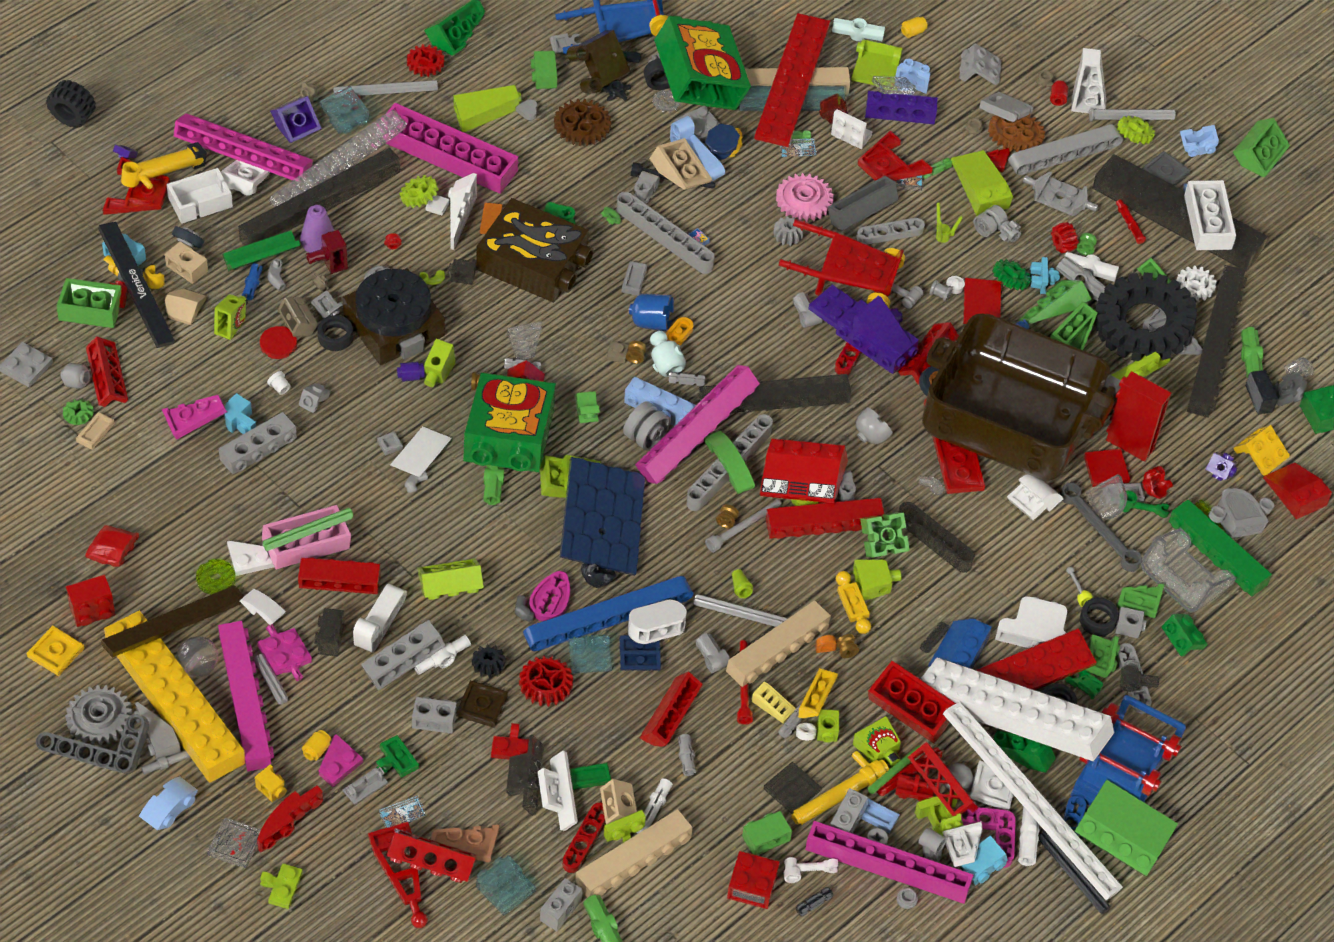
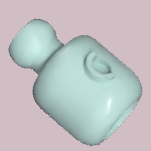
M663 331L653 333L650 337V342L655 346L651 352L655 371L664 377H669L670 372L680 373L686 366V360L680 345L674 341H667V335Z

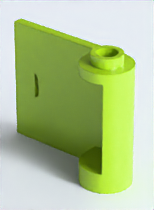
M862 39L857 44L856 52H859L851 80L892 89V87L888 86H893L891 84L894 83L903 48Z

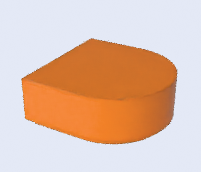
M825 635L816 640V653L836 651L837 643L834 636Z

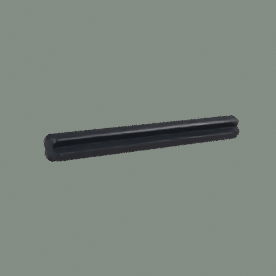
M1046 831L1041 833L1039 841L1101 914L1110 910L1108 902Z

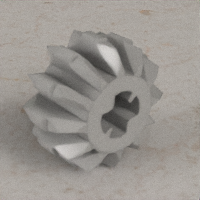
M788 216L785 219L780 217L779 221L774 225V237H776L777 242H782V245L789 244L791 246L792 243L797 245L803 238L804 229L801 231V228L793 226L795 217L792 219Z

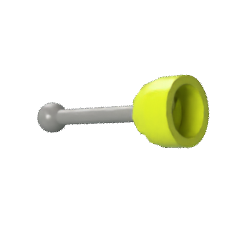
M1068 567L1066 571L1071 575L1080 592L1077 600L1079 605L1083 607L1086 601L1094 597L1089 591L1082 589L1074 574V568Z

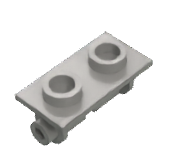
M374 768L354 783L349 784L342 791L356 805L388 784V781L382 776L384 775L382 768Z

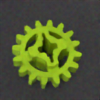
M1129 115L1127 117L1123 116L1117 125V129L1120 130L1119 133L1123 134L1124 138H1129L1131 142L1137 144L1139 142L1143 145L1145 143L1149 144L1155 136V130L1152 129L1153 126H1149L1148 122H1144L1142 118L1136 116L1133 118Z
M426 175L422 178L417 176L416 179H410V183H405L406 187L401 188L402 192L399 195L406 207L411 206L414 208L416 205L421 207L422 204L427 205L428 200L433 201L432 196H437L436 191L439 189L435 179H432L431 176L428 178Z

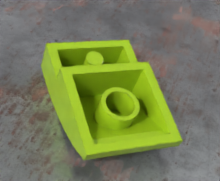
M565 455L561 459L544 456L540 468L541 495L566 498L570 458L581 457ZM582 458L586 461L601 463V461Z

